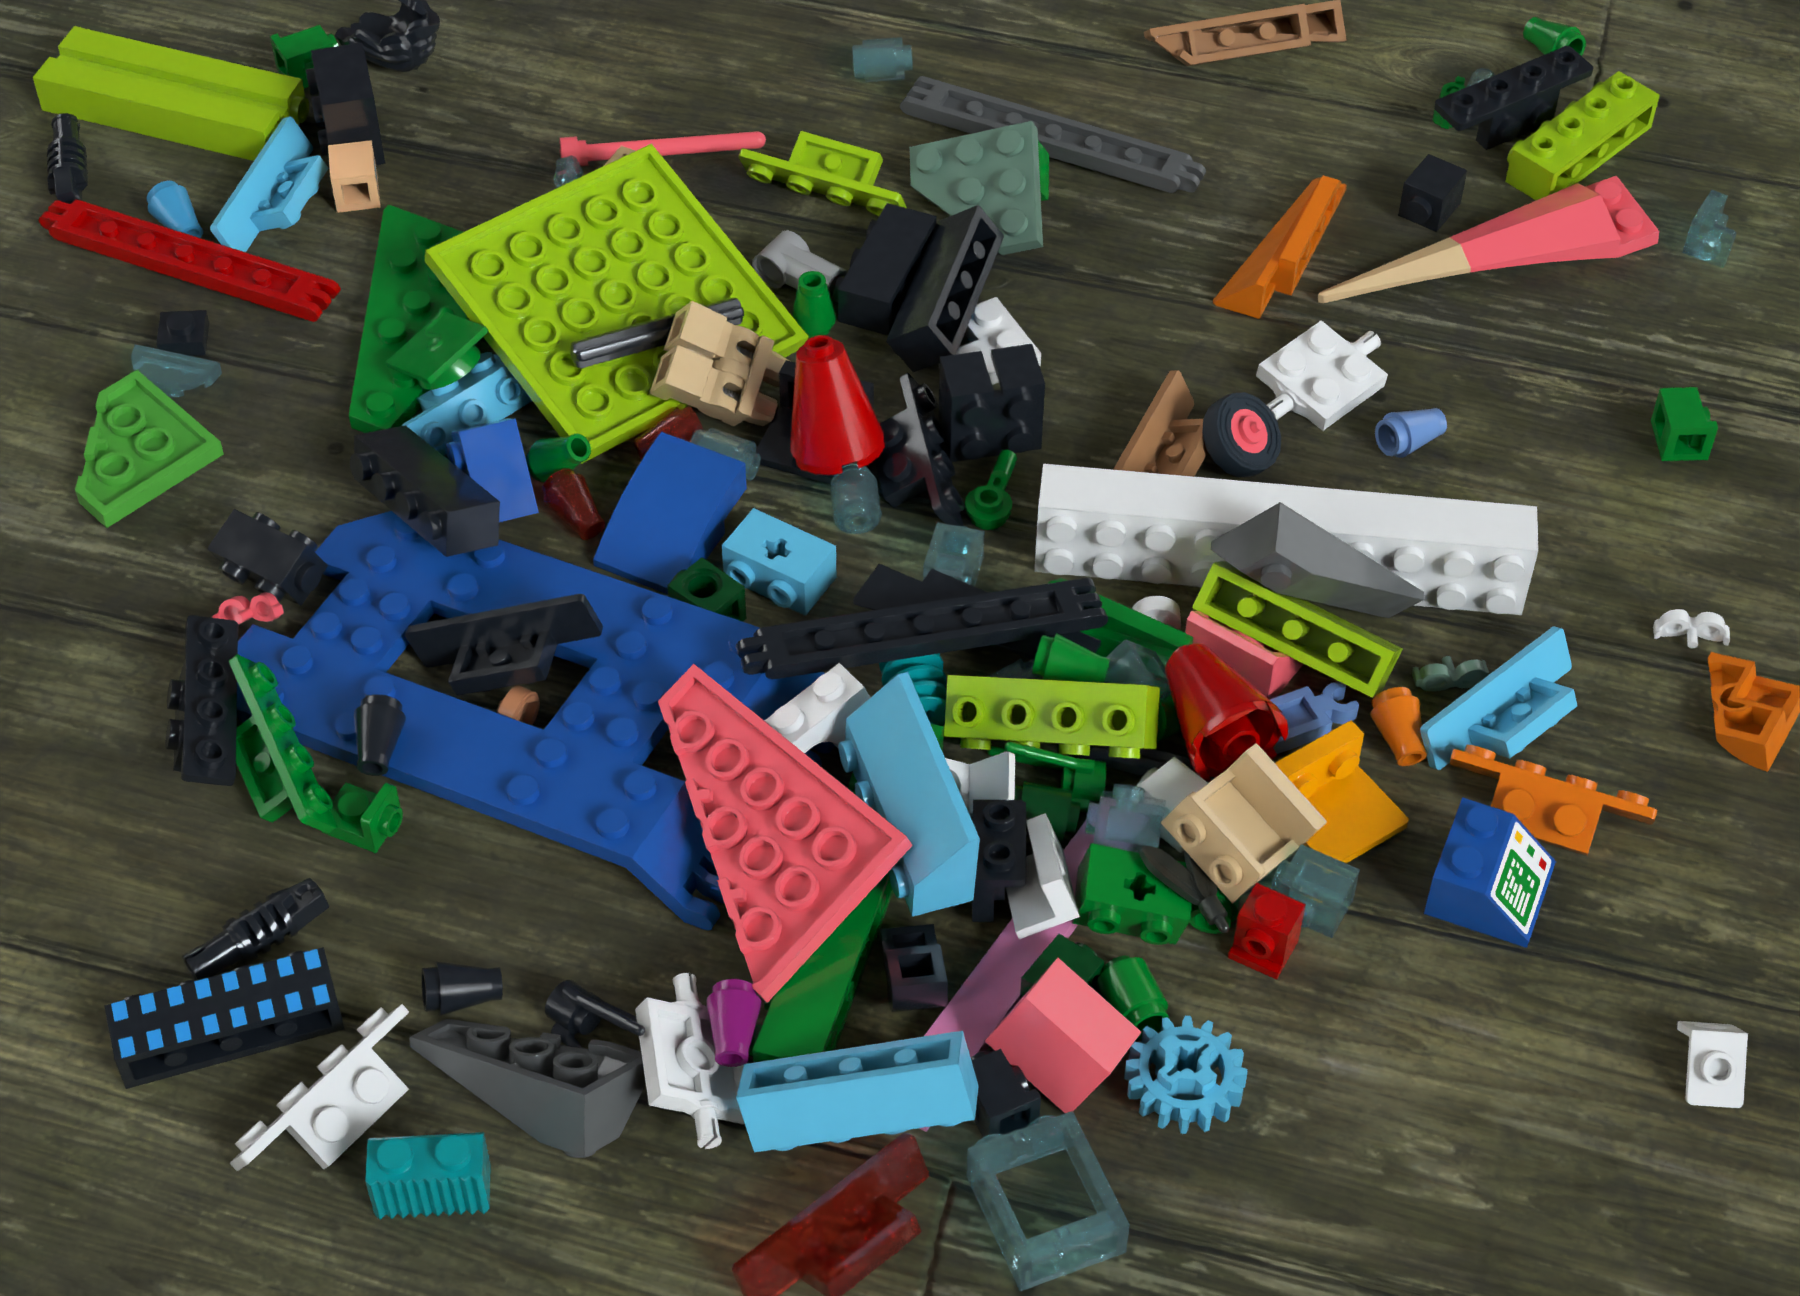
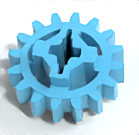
M1186 1015L1180 1027H1174L1168 1017L1163 1018L1159 1033L1146 1026L1143 1029L1142 1041L1134 1042L1130 1047L1129 1060H1126L1124 1079L1129 1081L1128 1098L1141 1099L1139 1114L1144 1117L1155 1111L1159 1114L1158 1127L1162 1129L1168 1125L1170 1120L1177 1121L1178 1128L1182 1134L1187 1133L1190 1122H1197L1199 1127L1206 1132L1210 1130L1212 1116H1215L1224 1123L1228 1121L1231 1106L1239 1107L1241 1104L1243 1088H1245L1247 1069L1242 1067L1243 1050H1229L1232 1035L1226 1032L1218 1037L1212 1034L1213 1022L1209 1020L1202 1025L1201 1029L1193 1027L1191 1016ZM1151 1063L1156 1065L1155 1074L1157 1079L1154 1081L1149 1073ZM1217 1067L1222 1076L1220 1086L1216 1083L1217 1074L1214 1072V1069Z

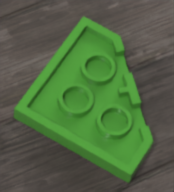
M135 370L98 394L96 421L94 427H90L84 451L86 462L82 476H78L75 492L79 503L101 524L108 528L224 455L221 441L139 370Z

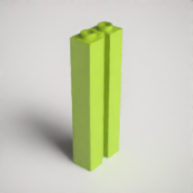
M74 26L58 45L60 53L58 58L49 57L33 76L42 111L55 114L68 113L80 120L251 161L256 159L283 118L291 116L299 126L300 123L306 120L309 113V101L305 98L303 82L300 78Z

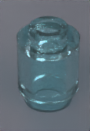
M903 37L863 40V44L852 46L855 79L865 78L866 82L906 79L905 71L913 70L912 46L903 45Z
M710 428L708 431L698 429L694 433L690 441L691 443L745 462L746 481L754 479L761 461L760 454L756 453V444L754 442L714 428Z
M857 464L842 466L843 473L835 474L830 483L834 523L841 531L849 534L869 532L881 520L877 480L865 466L859 469Z

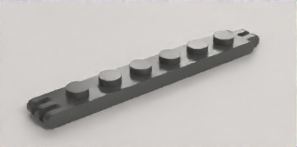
M920 76L916 80L914 86L907 93V97L900 104V109L907 115L970 134L1032 121L1038 130V140L1049 153V157L1169 193H1174L1177 189L1195 192L1206 174L1205 167L1200 163L1194 162L1187 153L925 76Z

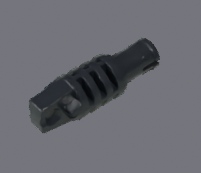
M61 113L56 115L51 123L53 141L47 148L48 190L51 195L56 194L59 201L71 204L75 199L82 201V191L88 186L86 147L80 141V122L77 123L78 118L72 114Z
M308 878L289 888L271 893L266 896L265 903L258 901L252 905L253 910L250 912L247 909L240 912V918L235 919L232 917L225 921L226 924L222 926L223 932L182 955V959L195 980H202L213 977L240 960L244 963L247 961L252 962L258 958V952L261 951L265 954L271 950L270 945L273 943L279 946L285 942L284 937L286 935L291 938L297 935L298 931L329 908L321 888L311 878Z

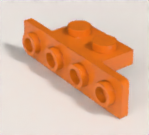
M1466 745L1464 751L1453 749L1450 757V765L1499 779L1491 807L1513 813L1538 841L1586 856L1589 853L1601 810L1649 825L1654 823L1658 810L1648 807L1649 799L1642 795L1618 790L1616 797L1596 791L1598 785L1596 782L1575 775H1567L1566 781L1545 776L1547 768L1529 761L1516 760L1515 766L1494 761L1496 757L1495 752L1482 747Z

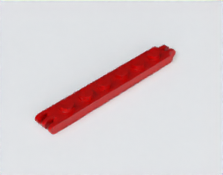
M77 199L71 204L55 200L48 207L49 211H45L38 219L40 225L48 230L50 235L58 241L312 322H316L321 317L322 310H326L332 302L331 299H334L341 291L339 284L332 279Z

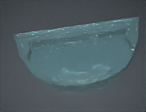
M135 344L131 354L134 371L139 370L169 397L185 396V390L197 388L202 384L207 388L222 374L220 363L212 360Z

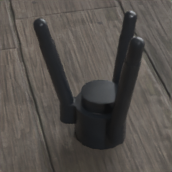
M566 980L560 983L551 992L545 1005L546 1016L555 1022L551 1034L561 1035V1042L566 1046L583 1048L574 1037L575 1034L587 1035L598 1026L602 1018L637 1036L645 1034V1027L637 1023L636 1016L605 1002L573 980Z

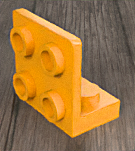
M1352 720L1275 762L1279 769L1327 821L1321 829L1302 845L1327 872H1333L1405 830L1409 822V818L1358 766L1364 733Z

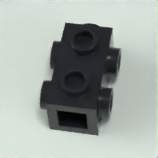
M234 509L207 548L221 562L218 570L241 585L247 579L256 583L254 588L257 591L273 594L279 603L284 597L302 606L310 592L318 586L322 574L328 567L314 552L317 544L296 530H292L289 535L281 532V527L264 514L256 512L253 517H250Z

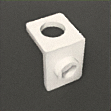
M1006 751L972 764L945 758L970 817L973 816V800H1014V753Z
M1678 1021L1677 1030L1689 1036L1686 1102L1690 1105L1742 1107L1744 1101L1748 1033L1730 1024Z

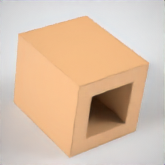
M372 140L328 145L330 178L337 213L381 208Z

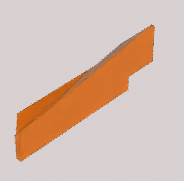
M1324 175L1322 178L1314 179L1213 299V304L1260 319L1274 291L1292 296L1346 191L1347 185L1342 184V181Z

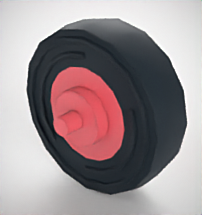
M1246 392L1232 393L1222 397L1208 408L1203 418L1202 435L1208 453L1223 471L1238 478L1250 477L1265 471L1275 463L1281 451V434L1278 422L1270 408L1258 397Z

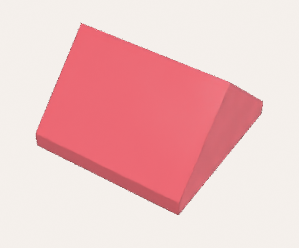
M1191 611L1187 618L1185 633L1193 637L1192 644L1208 646L1269 700L1277 697L1303 666V663L1200 611Z
M1057 958L984 1042L994 1051L1001 1049L1012 1067L1019 1066L1026 1080L1064 1114L1069 1116L1111 1074L1141 1034V1031L1063 961Z

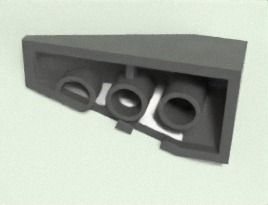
M1281 502L1211 542L1210 550L1239 571L1277 594L1384 618H1390L1424 600V591Z

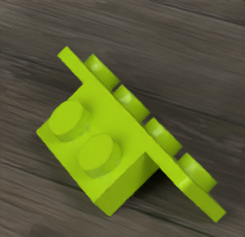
M800 131L789 161L741 148L738 156L747 171V175L762 183H771V180L782 182L797 193L809 195L811 191L826 195L830 201L841 206H850L851 203L865 206L869 212L880 216L887 203L907 208L901 194L873 186L883 162V158L878 152Z

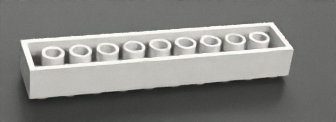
M1043 464L1038 505L1034 572L1202 587L1212 564L1226 561L1210 550L1211 542L1279 502L1424 591V600L1413 606L1522 615L1538 554L1537 506Z

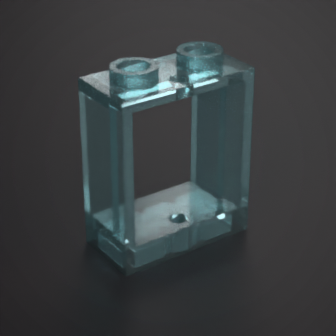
M1073 1111L1057 1117L1053 1115L1039 1117L1026 1128L1006 1135L999 1133L988 1135L979 1140L974 1146L968 1148L966 1177L1020 1291L1126 1253L1130 1224ZM1066 1149L1097 1214L1026 1239L996 1174Z

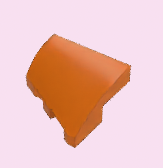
M1711 652L1708 656L1716 740L1724 749L1739 760L1768 772L1800 713V686L1756 676V667L1753 661Z

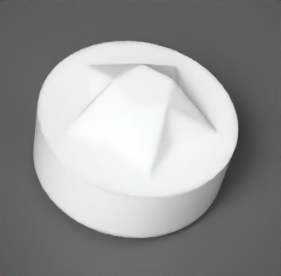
M1149 596L1133 605V610L1180 630V608L1174 600L1164 596Z

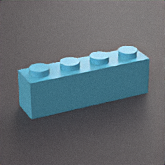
M963 1031L744 1064L736 1099L754 1152L774 1149L787 1151L797 1146L829 1141L841 1143L856 1137L883 1133L895 1135L910 1129L937 1125L949 1127L964 1121L975 1120L979 1085Z

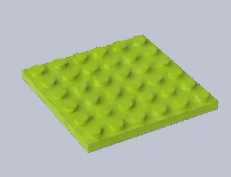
M652 144L435 245L425 252L426 264L470 321L486 326L489 332L483 336L559 436L566 437L573 434H581L587 438L591 446V454L581 464L692 406L672 398L664 400L649 394L661 357L668 352L664 350L665 345L585 368H577L570 355L572 342L675 314L691 301L704 306L730 298L739 299L744 310L743 322L738 326L752 330L759 337L763 335L774 340L772 351L784 358L797 352L809 337Z

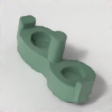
M1450 656L1443 657L1441 660L1442 664H1428L1420 670L1418 667H1413L1412 669L1415 686L1421 687L1425 691H1442L1450 687L1471 688L1489 675L1485 660H1468L1458 665L1455 669Z

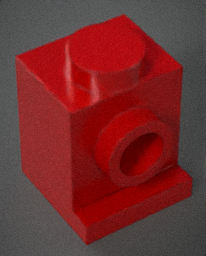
M1256 883L1238 914L1234 943L1229 951L1228 958L1277 980L1299 941L1306 904Z

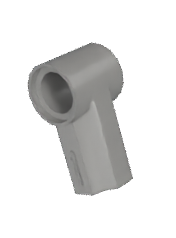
M789 230L782 231L752 261L753 269L768 287L774 289L781 288L784 284L797 289L799 277L803 273L808 271L822 273L826 278L832 304L834 303L833 293L836 282L840 276H846L847 270L811 253L806 242L799 235Z

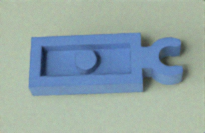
M1339 681L1333 682L1324 688L1323 694L1314 696L1310 688L1306 686L1270 699L1282 711L1288 723L1286 741L1280 737L1273 747L1275 752L1279 754L1322 737L1331 731L1332 722L1345 724L1350 720L1353 721L1357 717L1358 702L1351 701L1347 704L1335 702L1344 698L1346 685Z

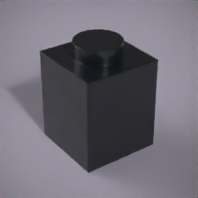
M1428 154L1404 182L1398 216L1438 232L1461 203L1467 170Z

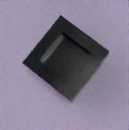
M207 311L161 312L156 343L159 356L206 355L209 331Z

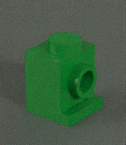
M320 25L280 38L278 33L270 36L276 69L280 74L302 79L304 88L309 87L306 69L314 68L311 50L339 46L332 33L326 34Z
M1660 388L1651 424L1661 461L1708 460L1718 425L1716 421H1710L1709 408L1702 406L1698 388Z

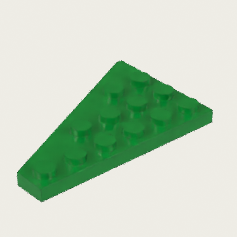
M389 204L383 210L349 409L351 428L362 433L402 426L421 408L417 398L430 391L419 386L416 378L388 368L385 362L438 315L441 307L448 306L454 311L456 316L470 320L425 262V252L427 249L463 233V231Z

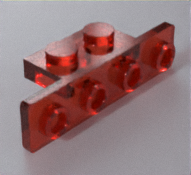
M907 1132L902 1133L735 1262L732 1266V1272L743 1296H779L799 1279H802L824 1296H842L919 1235L922 1231L916 1216L897 1204V1202L929 1177L928 1169L915 1137Z

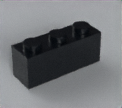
M887 203L879 218L871 220L866 234V241L862 248H855L851 257L849 271L846 276L838 278L834 288L833 300L838 303V322L889 335L936 227L937 216Z

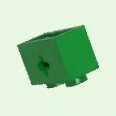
M1094 843L1090 844L1078 866L1075 900L1080 917L1073 919L1072 923L1087 926L1092 931L1100 934L1121 933L1140 937L1149 944L1163 945L1170 943L1176 945L1190 922L1192 903L1156 878L1143 863L1140 853ZM1178 861L1186 868V862Z

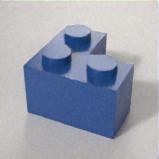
M516 418L503 419L451 432L453 442L445 444L448 460L500 501L499 522L539 513Z

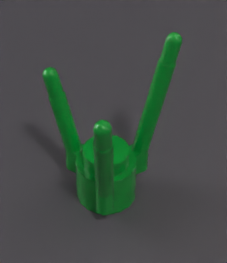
M1007 742L1005 748L991 746V750H987L990 756L1007 751L1015 754V762L1062 771L1061 788L1072 790L1071 801L1081 803L1080 812L1088 813L1089 801L1100 802L1104 796L1106 761L1074 758L1014 742Z

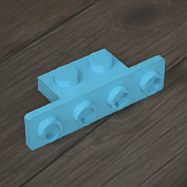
M290 116L281 120L211 224L210 230L221 245L246 252L260 231L291 227L300 219V212L309 198L318 191L319 183L329 168L320 155L309 157L313 151V146L293 117Z
M485 352L480 354L478 363L468 374L452 384L430 390L418 397L417 400L423 412L405 422L402 426L406 425L444 456L447 454L445 444L453 442L451 432L502 420L532 402V400L498 355L492 354V352Z
M1551 627L1421 726L1420 733L1431 768L1441 770L1450 763L1453 749L1464 751L1466 745L1482 747L1510 759L1578 706L1574 689L1554 683L1570 671L1572 667L1565 633L1562 628Z

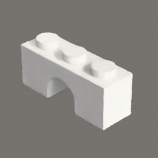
M838 663L796 697L778 708L774 714L764 721L803 753H806L813 746L822 742H832L838 748L839 742L845 741L846 718L871 697L865 687Z

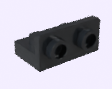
M973 800V824L980 842L974 898L972 901V922H994V900H1005V887H1024L1026 885V802L1023 800Z

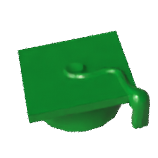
M444 306L439 309L438 315L385 363L388 368L416 378L419 386L423 389L434 390L456 382L476 366L480 359V350L475 344L489 331L486 326L456 316L450 307Z

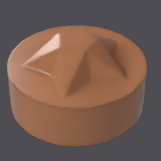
M517 685L500 701L497 711L501 715L533 726L540 706L538 694Z

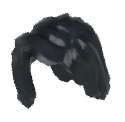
M398 0L401 2V7L395 15L385 16L374 12H365L359 17L358 23L351 24L350 28L341 27L334 36L342 46L363 43L366 60L394 71L409 72L417 70L421 64H426L429 56L434 52L435 40L437 38L436 32L440 27V18L425 0Z

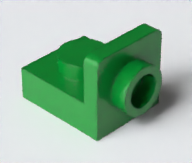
M345 782L333 799V807L330 809L337 828L329 834L321 832L377 853L385 839L392 837L402 822L403 810L400 807L396 786L385 783L378 794Z

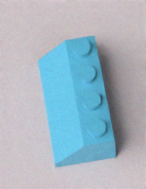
M909 673L897 674L846 718L845 741L839 742L838 748L845 772L853 771L856 777V796L906 835L913 845L889 871L891 886L896 898H905L913 917L973 901L980 838Z

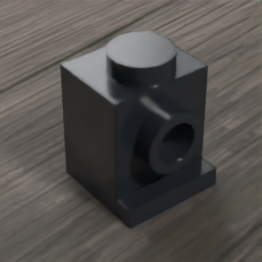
M1001 1049L996 1051L985 1050L971 1057L979 1085L974 1122L988 1147L1039 1127L1041 1097L1036 1089L1029 1090L1028 1082L1020 1067H1011Z

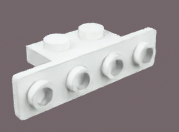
M401 1004L389 1014L380 1007L361 1024L357 1031L363 1038L349 1051L342 1044L338 1046L317 1066L323 1074L322 1077L309 1089L300 1082L276 1104L283 1113L267 1127L261 1120L258 1121L235 1143L242 1152L230 1162L232 1167L239 1171L248 1165L285 1129L323 1170L329 1167L409 1090L372 1050V1047L409 1013L405 1006Z

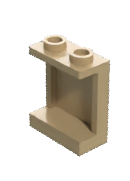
M1256 743L1198 792H1192L1186 796L1160 823L1231 903H1234L1296 852L1327 821Z

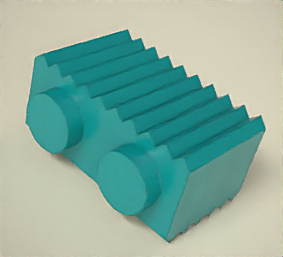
M484 1132L368 1139L365 1182L374 1215L380 1220L385 1215L393 1219L397 1214L402 1218L411 1214L415 1218L420 1213L427 1217L433 1212L438 1217L442 1212L450 1216L456 1211L461 1216L466 1210L471 1215L477 1210L483 1214L489 1210L491 1165Z

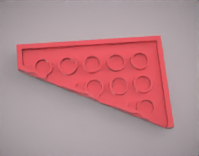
M693 664L658 700L664 721L671 733L670 740L674 752L679 757L686 778L685 785L696 818L700 821L706 848L711 854L719 878L717 882L729 918L733 921L736 929L735 936L740 951L745 956L753 981L752 988L768 1003L913 845L900 830Z

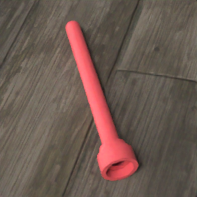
M759 131L587 144L586 140L578 141L577 136L559 138L562 172L580 171V167L588 166L590 161L609 160L621 145L637 151L652 144L661 156L734 151L741 150V148L759 149L766 143L765 135Z

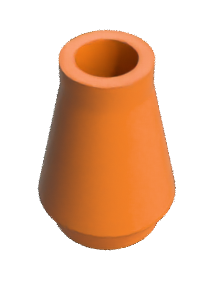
M1394 687L1380 692L1372 699L1373 709L1370 716L1394 753L1397 764L1399 766H1410L1423 761L1427 757V753L1420 733L1422 722L1419 699L1412 696L1410 689L1406 687Z

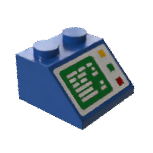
M1462 797L1432 879L1424 914L1527 948L1556 861L1513 813Z

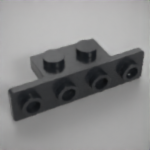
M1564 46L1439 98L1435 101L1434 110L1457 131H1462L1479 124L1476 141L1485 150H1488L1538 129L1546 120L1551 121L1554 119L1560 89L1592 76L1594 67L1572 47Z
M907 372L899 377L907 409L880 423L884 433L885 447L880 456L875 459L883 496L895 508L928 490L934 512L957 534L965 529L960 513L965 509L959 492L952 483L951 477L956 474L955 468L949 456L944 452L942 443L947 440L946 434L939 421L935 418L933 411L938 407V404L929 386L925 383L919 385Z
M575 594L411 625L407 627L405 637L425 667L430 668L454 663L448 683L458 696L546 680L558 644L599 637L602 633L603 625L584 594Z
M190 615L186 621L185 660L179 680L171 679L168 687L167 709L175 710V719H169L165 740V748L174 750L173 771L181 772V779L186 782L232 786L236 778L237 680L229 660L238 654V623L233 620Z

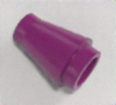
M740 979L722 980L713 986L712 993L706 999L715 1046V1061L722 1066L739 1067L748 1062L749 1047L762 1001L752 988V983Z

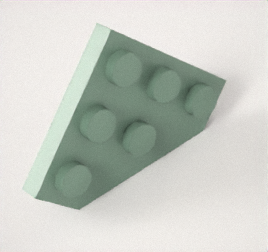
M1032 121L909 147L911 187L928 202H932L944 211L947 216H952L979 205L1004 235L998 251L1000 255L1043 247L1038 130Z

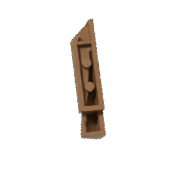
M1340 0L1308 5L1299 4L1156 27L1144 32L1145 39L1155 42L1187 67L1310 46L1311 42L1339 43L1347 41Z

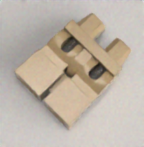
M691 301L675 314L664 348L668 352L661 357L649 394L664 400L669 398L698 408L702 413L720 419L731 426H736L742 421L765 426L773 420L778 404L776 399L759 392L761 383L763 381L778 387L779 371L788 359L772 351L774 340L763 335L759 337L752 330L734 325L727 321V317Z

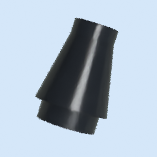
M369 695L361 700V705L354 711L358 753L357 769L366 775L380 776L388 772L389 761L405 724L406 716L402 712V704L397 699L386 695Z
M436 961L435 967L422 968L421 985L425 1012L438 1011V1015L442 1016L485 1002L502 1000L503 984L500 967L484 968Z

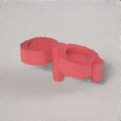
M264 592L254 596L251 602L244 596H234L224 601L219 607V612L214 614L212 618L233 620L238 624L251 618L268 622L279 618L284 614L282 605L273 594Z

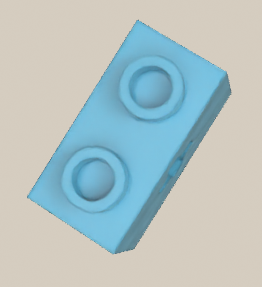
M755 508L750 511L722 544L724 573L745 586V589L747 588L771 599L780 607L790 608L805 616L837 578L836 545Z

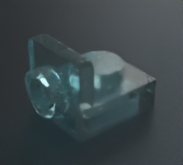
M1715 190L1710 191L1692 220L1682 253L1721 268L1725 266L1737 234L1735 230L1726 227L1729 216L1723 214V210L1728 198L1727 195Z

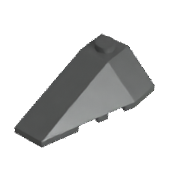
M454 1019L442 1020L410 1036V1047L538 1142L563 1150V1153L569 1157L585 1158L592 1156L597 1150L619 1138L646 1085L641 1052L612 1042L592 1039L589 1043V1049L561 1045V1035L543 1032L540 1038L526 1037L516 1039L511 1038V1031L508 1027Z

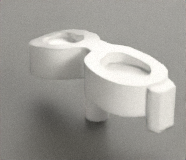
M1670 610L1664 613L1660 619H1657L1653 626L1654 639H1658L1660 636L1672 637L1687 634L1689 648H1696L1698 646L1697 636L1716 642L1723 641V644L1727 646L1730 642L1729 627L1725 625V621L1720 615L1713 612H1703L1696 617H1690L1685 610Z

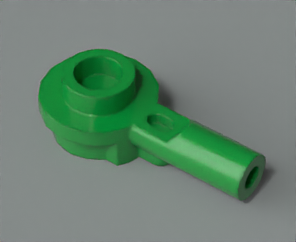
M1002 450L987 486L975 488L966 497V514L972 524L980 529L994 530L1001 527L1012 512V499L1005 489L1018 459L1013 451Z

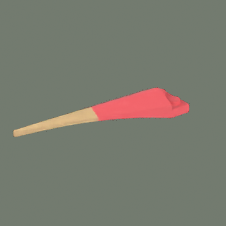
M1617 175L1588 186L1577 183L1323 290L1318 294V303H1328L1396 286L1471 272L1549 262L1619 258L1658 244L1660 231Z

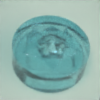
M573 155L556 160V172L553 178L556 188L584 176L577 158Z

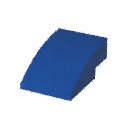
M661 432L626 486L601 538L593 559L594 566L668 594L667 585L679 571L688 569L701 557L706 560L725 534L724 520L747 489L745 462Z

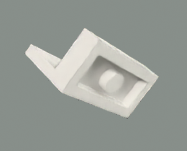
M1046 813L1026 820L1033 854L1026 856V885L1024 887H1006L1015 932L1019 939L1080 917L1064 851Z

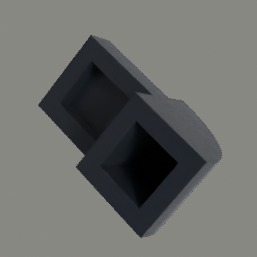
M934 924L880 929L881 949L887 978L888 1002L891 1012L947 1007L948 982L941 945L937 944Z

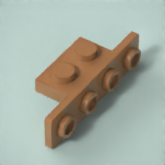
M1179 370L1169 371L1113 470L1195 477L1208 451L1202 435L1203 419H1187L1194 407V400Z

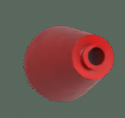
M826 335L811 337L796 353L790 441L792 457L795 458L796 465L801 470L821 475L843 473L842 465L856 461L858 469L867 466L880 456L885 447L884 433L844 345L840 341Z
M1188 644L1175 650L1165 666V674L1188 756L1196 773L1205 781L1211 782L1210 777L1219 776L1256 743L1273 760L1277 755L1273 747L1280 737L1286 741L1288 736V723L1282 711L1208 646L1204 644Z

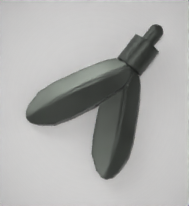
M1152 846L1142 847L1140 857L1147 869L1156 878L1190 903L1198 905L1209 925L1216 924L1222 933L1229 931V924L1225 920L1228 913L1216 896L1217 886L1185 850L1186 868L1161 849Z

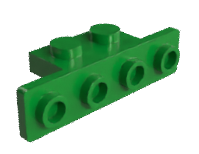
M238 654L229 660V664L252 713L249 719L237 727L236 764L260 818L273 823L294 807L298 819L303 824L329 834L337 828V824L330 811L333 807L332 800L328 793L318 784L311 769L314 767L313 758L307 749L300 744L293 729L296 725L295 719L289 709L281 703L275 689L278 685L275 675L264 663H255Z

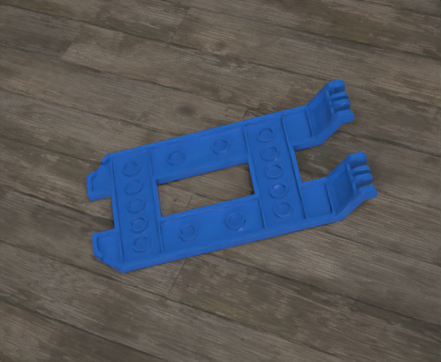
M393 511L338 525L315 551L328 565L323 575L338 579L341 582L293 639L253 624L238 641V655L255 663H264L275 675L278 682L277 687H275L281 703L289 709L295 719L296 725L293 729L301 745L357 766L355 709L361 705V700L369 695L378 694L393 697L402 704V712L406 716V721L389 761L388 772L382 776L625 867L683 922L703 930H711L720 918V912L716 905L692 896V893L697 889L702 895L720 903H724L717 882L719 878L711 854L707 850L702 836L703 830L700 821L696 818L685 781L642 766L669 729L664 721L658 700L695 664L761 719L766 720L778 708L788 703L814 683L821 675L825 674L824 672L780 679H768L765 673L745 674L741 666L742 658L738 656L736 644L741 639L753 637L754 632L760 627L499 540L497 546L446 557ZM584 594L603 625V630L599 637L557 645L554 656L590 669L544 730L386 673L410 644L405 637L407 627L427 623L433 614L453 618L569 595ZM237 682V717L243 723L252 716V713ZM822 742L811 749L820 753H830L835 745L832 742ZM808 750L805 753L819 766H822V761L815 752Z

